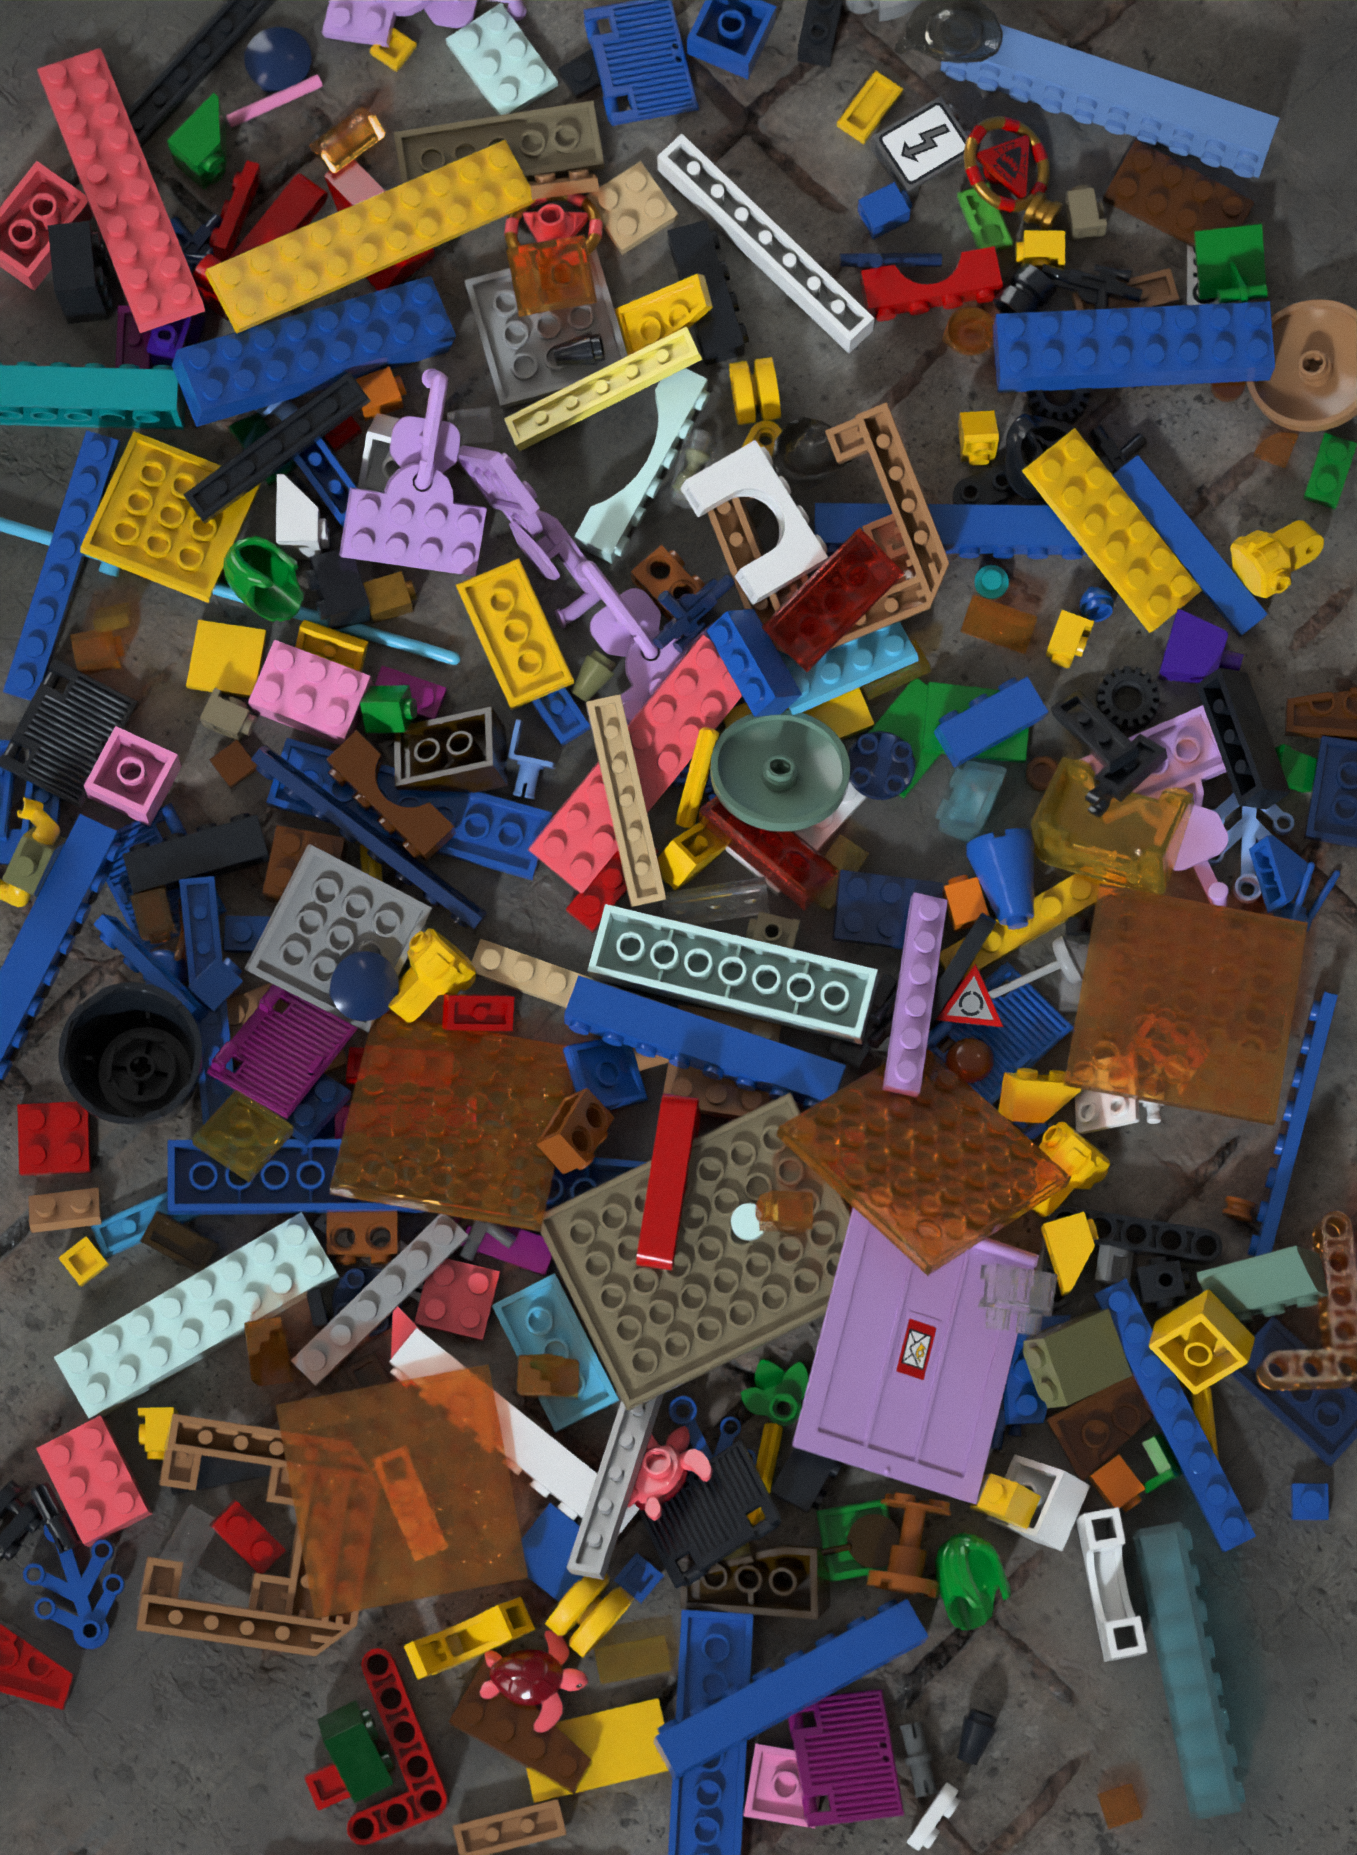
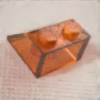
M585 235L531 243L506 249L519 317L597 303Z

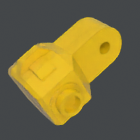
M1303 520L1295 521L1274 533L1256 530L1245 537H1238L1230 547L1232 571L1253 595L1268 598L1275 593H1282L1291 585V572L1313 561L1321 553L1324 539Z
M427 929L425 932L420 931L411 939L409 943L410 949L407 951L411 967L399 980L398 995L394 996L388 1005L392 1011L408 1023L416 1020L438 995L458 994L460 990L466 991L473 985L476 979V970L469 958L434 929Z
M1058 1122L1057 1125H1053L1046 1130L1042 1138L1043 1141L1039 1145L1042 1161L1024 1181L1019 1190V1200L1040 1217L1051 1215L1073 1189H1090L1095 1183L1101 1182L1106 1177L1108 1167L1110 1166L1109 1159L1099 1149L1065 1122Z

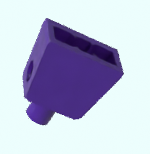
M1178 609L1174 617L1157 679L1198 684L1218 668L1239 671L1244 655L1224 649L1228 637L1226 630Z

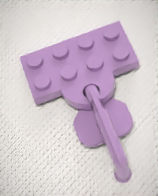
M330 0L322 33L325 38L370 45L379 44L383 47H389L396 16H410L424 9L435 25L462 28L468 25L474 18L478 0ZM490 0L508 3L507 11L514 21L522 20L526 15V7L523 0Z
M428 369L422 375L423 384L430 389L426 417H402L394 424L389 451L400 469L388 479L384 492L350 487L339 555L344 558L476 576L487 509L482 506L453 502V489L448 478L442 473L457 461L460 433L452 423L442 421L448 377L436 369Z
M462 445L459 448L457 461L490 506L502 510L511 523L509 525L515 540L533 567L543 577L557 580L560 574L550 560L557 555L585 592L568 607L562 610H555L559 626L565 628L566 624L579 618L601 600L589 582H580L574 576L575 567L588 560L558 519L538 510L540 507L534 500L537 498L536 492L525 480L521 482L514 473L517 467L506 453L500 454V452ZM542 532L544 536L535 542L533 538Z
M585 561L575 567L574 576L580 582H589L606 604L604 608L592 617L590 632L606 654L626 657V675L632 686L621 694V699L628 725L700 635L704 634L711 640L706 630L714 623H711L693 638L683 653H679L673 646V642L681 637L673 639L666 647L660 649L655 645L653 639L661 632L659 631L661 613L648 594L641 589L632 588L619 595L593 561Z
M1202 705L1128 738L1132 742L1141 734L1165 748L1168 758L1122 802L1113 797L1109 808L1102 815V819L1105 825L1138 811L1145 822L1158 829L1154 842L1163 863L1175 871H1183L1193 867L1212 909L1217 913H1223L1227 909L1229 889L1226 884L1217 881L1208 860L1224 852L1228 845V833L1218 813L1202 807L1204 799L1202 782L1227 771ZM1091 754L1077 760V765L1089 791L1096 787L1094 777L1104 768Z

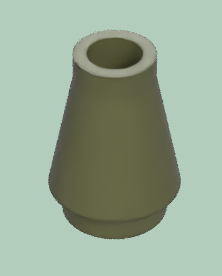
M594 649L590 656L586 655L576 682L570 692L585 702L589 701L615 675L613 670L617 664Z

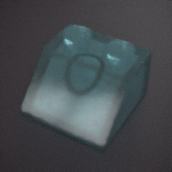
M968 760L963 770L956 768L948 786L954 789L949 801L942 799L935 818L940 820L938 830L967 843L981 836L1002 788L1007 768Z

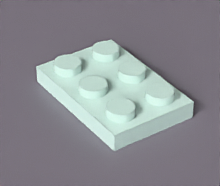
M502 3L446 38L447 45L498 116L517 113L558 86L555 76Z

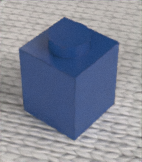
M893 182L859 199L857 211L874 240L908 223L910 209L913 207L906 191H899L897 185Z
M217 956L189 985L188 990L214 1013L243 983V980L239 977L242 970L228 957L222 961Z

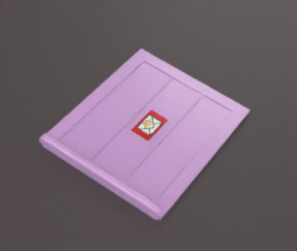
M856 1194L792 1446L976 1504L1033 1270L1037 1266L1039 1255L862 1194Z

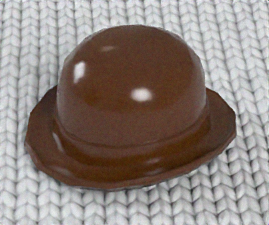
M949 1038L939 1047L943 1054L948 1050L945 1057V1065L949 1074L963 1083L974 1084L977 1081L983 1080L990 1074L994 1066V1055L990 1046L982 1040L964 1038L954 1043ZM934 1063V1072L939 1082L950 1091L965 1094Z

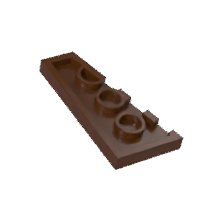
M1357 687L1336 693L1330 691L1288 698L1285 710L1284 736L1310 738L1327 736L1357 741Z
M1132 1374L1131 1377L1096 1392L1046 1421L1076 1476L1081 1481H1084L1154 1415ZM1176 1376L1181 1388L1183 1389L1186 1385Z
M484 1660L451 1716L449 1724L575 1794L589 1770L592 1760L555 1725L547 1732H536L534 1730V1723L541 1711L534 1705H519L509 1700L501 1692L491 1699L482 1698L480 1690L484 1682L491 1680L489 1677L491 1668L487 1666Z

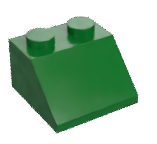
M214 92L167 140L175 166L203 190L210 184L214 185L219 182L224 176L225 168L227 167L225 118L219 97Z

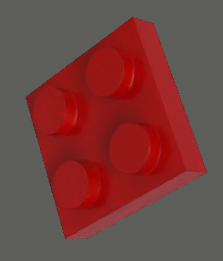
M77 1101L17 1104L19 1174L21 1176L91 1172L90 1113Z

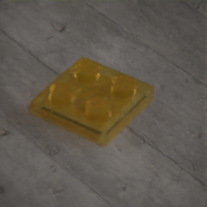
M235 1090L193 1136V1145L250 1182L293 1134V1125L260 1103Z

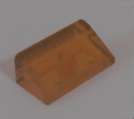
M359 107L311 143L309 147L331 172L336 173L386 134L376 116L364 107Z
M972 595L960 632L1026 654L1038 617Z

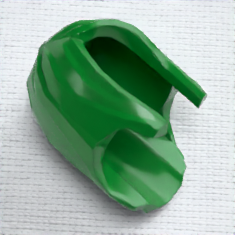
M259 536L236 541L229 548L223 564L225 579L235 595L259 616L269 621L278 620L282 622L289 620L299 612L304 600V593L296 578L295 570L298 568L296 560L272 542Z
M967 1533L954 1534L939 1546L935 1560L936 1581L940 1583V1595L950 1621L955 1627L961 1628V1630H973L984 1625L992 1617L994 1598L998 1587L1000 1588L1003 1600L1011 1597V1586L995 1548L989 1541Z

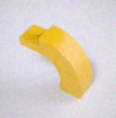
M518 1597L496 1605L448 1629L415 1640L405 1645L404 1648L417 1679H421L429 1675L433 1676L481 1656L487 1651L499 1648L534 1631L535 1628L522 1598Z

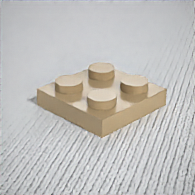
M641 161L599 187V191L591 192L586 196L598 208L604 230L622 255L678 219V213Z

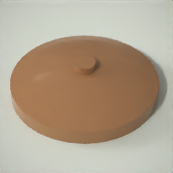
M1317 299L1292 304L1271 317L1275 369L1269 381L1247 382L1250 394L1262 413L1274 423L1300 432L1328 430L1342 425L1356 416L1357 311L1340 302Z

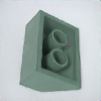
M1297 1245L1197 1272V1277L1203 1290L1210 1289L1242 1324L1251 1322V1316L1264 1313V1316H1275L1285 1312L1284 1307L1297 1304L1299 1308L1313 1306L1319 1303L1318 1298L1329 1295L1320 1254Z

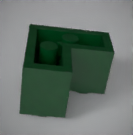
M354 1700L317 1719L322 1740L354 1804L394 1784L390 1772L395 1770V1766L388 1751L380 1752L375 1743V1740L379 1739L380 1736L368 1708L361 1710L357 1700Z

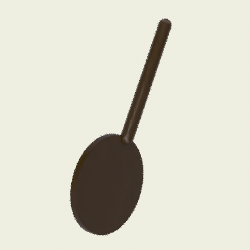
M869 1514L859 1518L851 1526L847 1544L820 1549L822 1556L849 1551L854 1560L862 1566L881 1568L889 1563L891 1545H899L900 1532L889 1518L879 1514Z

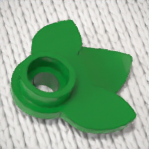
M760 1360L755 1372L756 1387L743 1390L740 1393L745 1407L755 1415L768 1416L774 1424L781 1426L792 1425L800 1417L802 1409L800 1401L805 1397L809 1381L808 1373L802 1362L792 1365L784 1372L776 1364L767 1360ZM782 1402H786L791 1406V1410L787 1415H781L777 1412V1407Z

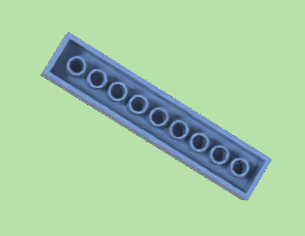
M959 10L956 11L943 46L940 71L944 72L952 80H967L976 83L979 88L985 91L995 92L997 90L1009 94L1010 98L1021 103L1030 101L1039 104L1050 113L1063 112L1072 115L1080 123H1095L1104 126L1107 131L1113 134L1123 135L1125 133L1137 137V140L1143 144L1150 146L1158 144L1169 148L1176 155H1191L1200 158L1208 166L1219 167L1221 165L1232 169L1235 174L1245 178H1251L1252 176L1259 178L1279 121V117Z

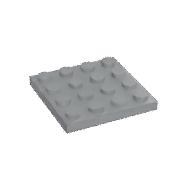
M596 248L581 263L567 269L547 271L522 264L464 280L501 410L545 398L628 356ZM570 252L560 254L559 257H561V256H563V255H565V254H568V253H570ZM590 331L592 334H601L605 349V360L598 361V365L557 366L553 346L560 345V343Z
M308 844L244 969L369 1032L375 1020L356 1021L343 1015L331 1000L329 989L335 968L350 953L369 951L385 957L393 965L398 976L408 957L409 943L414 935L422 930L432 907Z

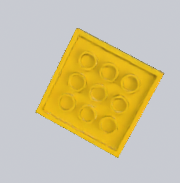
M133 431L81 544L80 552L209 603L224 570V558L240 534L261 483L205 524L183 494L219 469L221 465Z

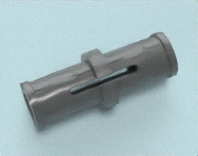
M922 1721L913 1723L912 1727L911 1724L900 1726L908 1757L904 1760L906 1766H910L915 1798L938 1793L930 1762L934 1759L932 1753H928Z

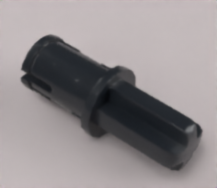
M44 1482L32 1488L31 1495L45 1520L41 1524L47 1526L59 1553L61 1554L79 1545L81 1542L66 1516L68 1512L67 1510H62L49 1483Z

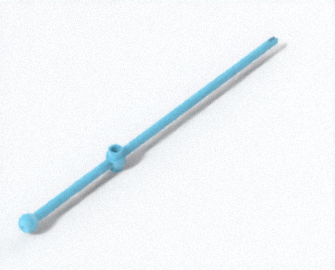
M0 517L1 532L50 545L53 536L52 532ZM85 554V557L101 562L99 572L114 577L119 576L121 568ZM217 583L213 592L214 595L244 603L235 595L228 584ZM300 606L297 615L292 617L329 628L327 620H320L318 612L313 609ZM356 624L336 630L451 665H456L460 662L459 654L454 651L367 625Z

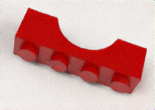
M995 246L961 252L955 271L945 280L935 284L915 283L903 276L895 264L861 270L860 276L865 308L877 321H888L894 319L897 314L910 312V315H921L927 313L930 308L941 306L944 309H954L962 306L963 302L976 300L977 303L991 302L1003 286Z

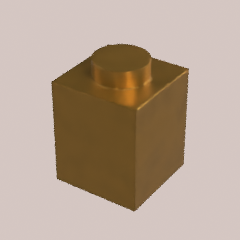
M402 571L363 583L370 603V612L374 624L414 612L411 601L417 600L412 581H404Z

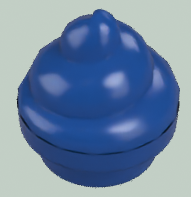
M1088 587L1079 603L1082 615L1094 622H1100L1110 617L1113 612L1114 600L1111 593L1099 587Z

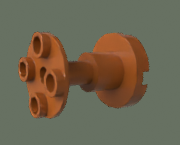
M895 1493V1495L885 1494L884 1499H881V1504L905 1510L899 1545H891L887 1572L869 1570L867 1585L909 1595L919 1592L924 1593V1597L938 1598L940 1583L923 1578L927 1551L920 1549L926 1514L951 1516L952 1511L949 1510L950 1503L929 1499V1501L919 1500V1503H915L916 1496L904 1493Z

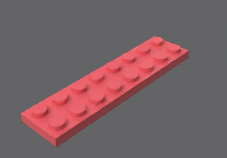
M704 634L700 635L627 725L647 813L692 759L699 730L703 727L715 730L742 697L713 642ZM599 761L527 849L581 894H583L618 850Z

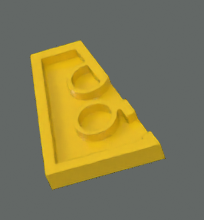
M695 274L614 309L626 352L629 356L686 326L689 329L711 310L713 306L705 276Z

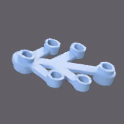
M1234 791L1216 809H1212V811L1218 813L1223 825L1225 818L1239 807ZM1276 804L1267 810L1261 809L1273 820L1272 827L1277 834L1286 835L1291 832L1294 827L1292 815L1283 812ZM1242 806V819L1227 831L1228 845L1226 849L1219 855L1218 859H1209L1208 862L1210 866L1218 865L1222 861L1224 853L1241 839V874L1234 884L1233 892L1240 902L1253 903L1262 892L1257 876H1255L1249 848L1256 844V840L1259 842L1272 834L1256 819V808ZM1280 818L1287 819L1289 828L1281 829L1277 824V820ZM1250 885L1253 888V894L1249 896L1244 895L1241 892V886Z

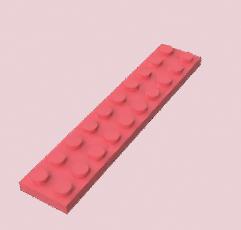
M101 48L38 68L37 71L139 333L204 312L203 301Z

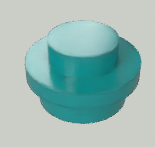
M996 565L982 567L977 572L974 580L977 593L983 598L990 600L1003 596L1009 585L1007 573Z

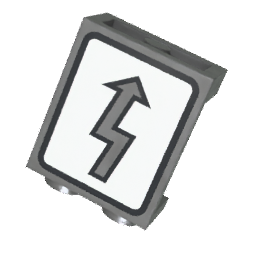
M941 96L872 136L871 150L891 180L895 182L899 191L905 190L910 200L918 196L919 186L964 160V147L967 137L971 132L969 130L964 132L958 123L960 117L951 103L946 104Z

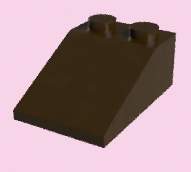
M490 706L410 724L406 732H394L396 789L476 793L507 786L506 727L493 708Z

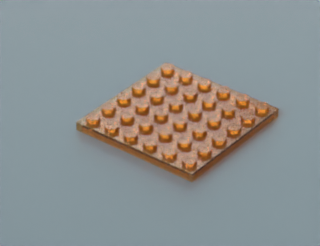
M1100 883L1063 1086L1274 1126L1308 923Z
M388 1014L372 1020L330 1185V1194L542 1231L556 1166L536 1143L562 1100L572 1093L573 1082L563 1052V1048L566 1046L485 1031L442 1029V1024L422 1020H414L408 1023L399 1016Z
M927 1048L921 1090L917 1097L882 1090L886 1063L780 1125L776 1136L927 1276L1067 1187L1071 1176L1056 1162L1052 1161L1047 1154L962 1078H959L955 1072L949 1070L947 1065Z
M489 1364L276 1404L315 1619L528 1578Z

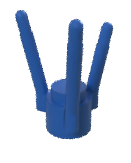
M1310 862L1304 874L1295 903H1287L1285 908L1281 907L1274 912L1272 920L1277 922L1275 929L1295 937H1302L1303 931L1309 932L1312 920L1340 876V871L1335 870L1308 914L1305 915L1307 909L1302 907L1315 868V863Z

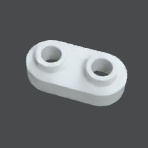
M945 1783L908 1838L907 1844L917 1851L922 1846L927 1849L930 1848L940 1833V1830L935 1828L943 1815L949 1819L961 1800L955 1797L959 1790L949 1783Z

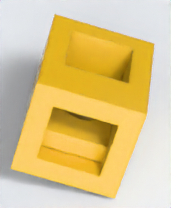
M1024 230L1022 242H1016V262L1030 264L1042 271L1044 264L1064 269L1065 231Z
M1061 610L1045 656L1051 658V662L1057 666L1070 668L1075 655L1082 657L1088 638L1082 635L1090 636L1094 621Z
M174 1407L138 1408V1416L145 1418V1424H139V1444L145 1445L147 1460H163L164 1446L172 1414H178Z

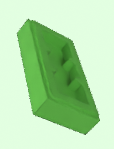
M985 183L992 190L990 183ZM973 187L957 193L958 202L977 249L995 246L997 252L1013 246L1012 238L999 209L985 202Z

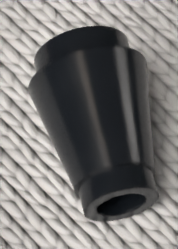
M590 331L560 343V345L553 346L557 366L598 365V361L605 360V349L600 333L592 334Z
M970 1708L968 1716L964 1715L959 1753L957 1755L959 1760L972 1765L978 1764L979 1759H981L998 1729L995 1726L997 1717L981 1710Z

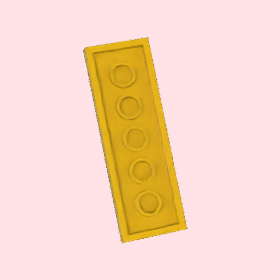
M1075 428L1022 470L1149 633L1156 630L1175 614L1178 609H1181L1202 591L1193 577Z

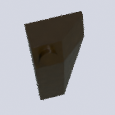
M781 1545L717 1562L711 1566L708 1574L689 1586L680 1587L681 1609L819 1619L830 1607V1571L819 1547Z

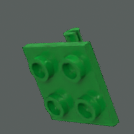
M1261 223L1194 231L1199 299L1218 298V302L1221 304L1235 301L1247 303L1248 300L1267 298L1263 229Z

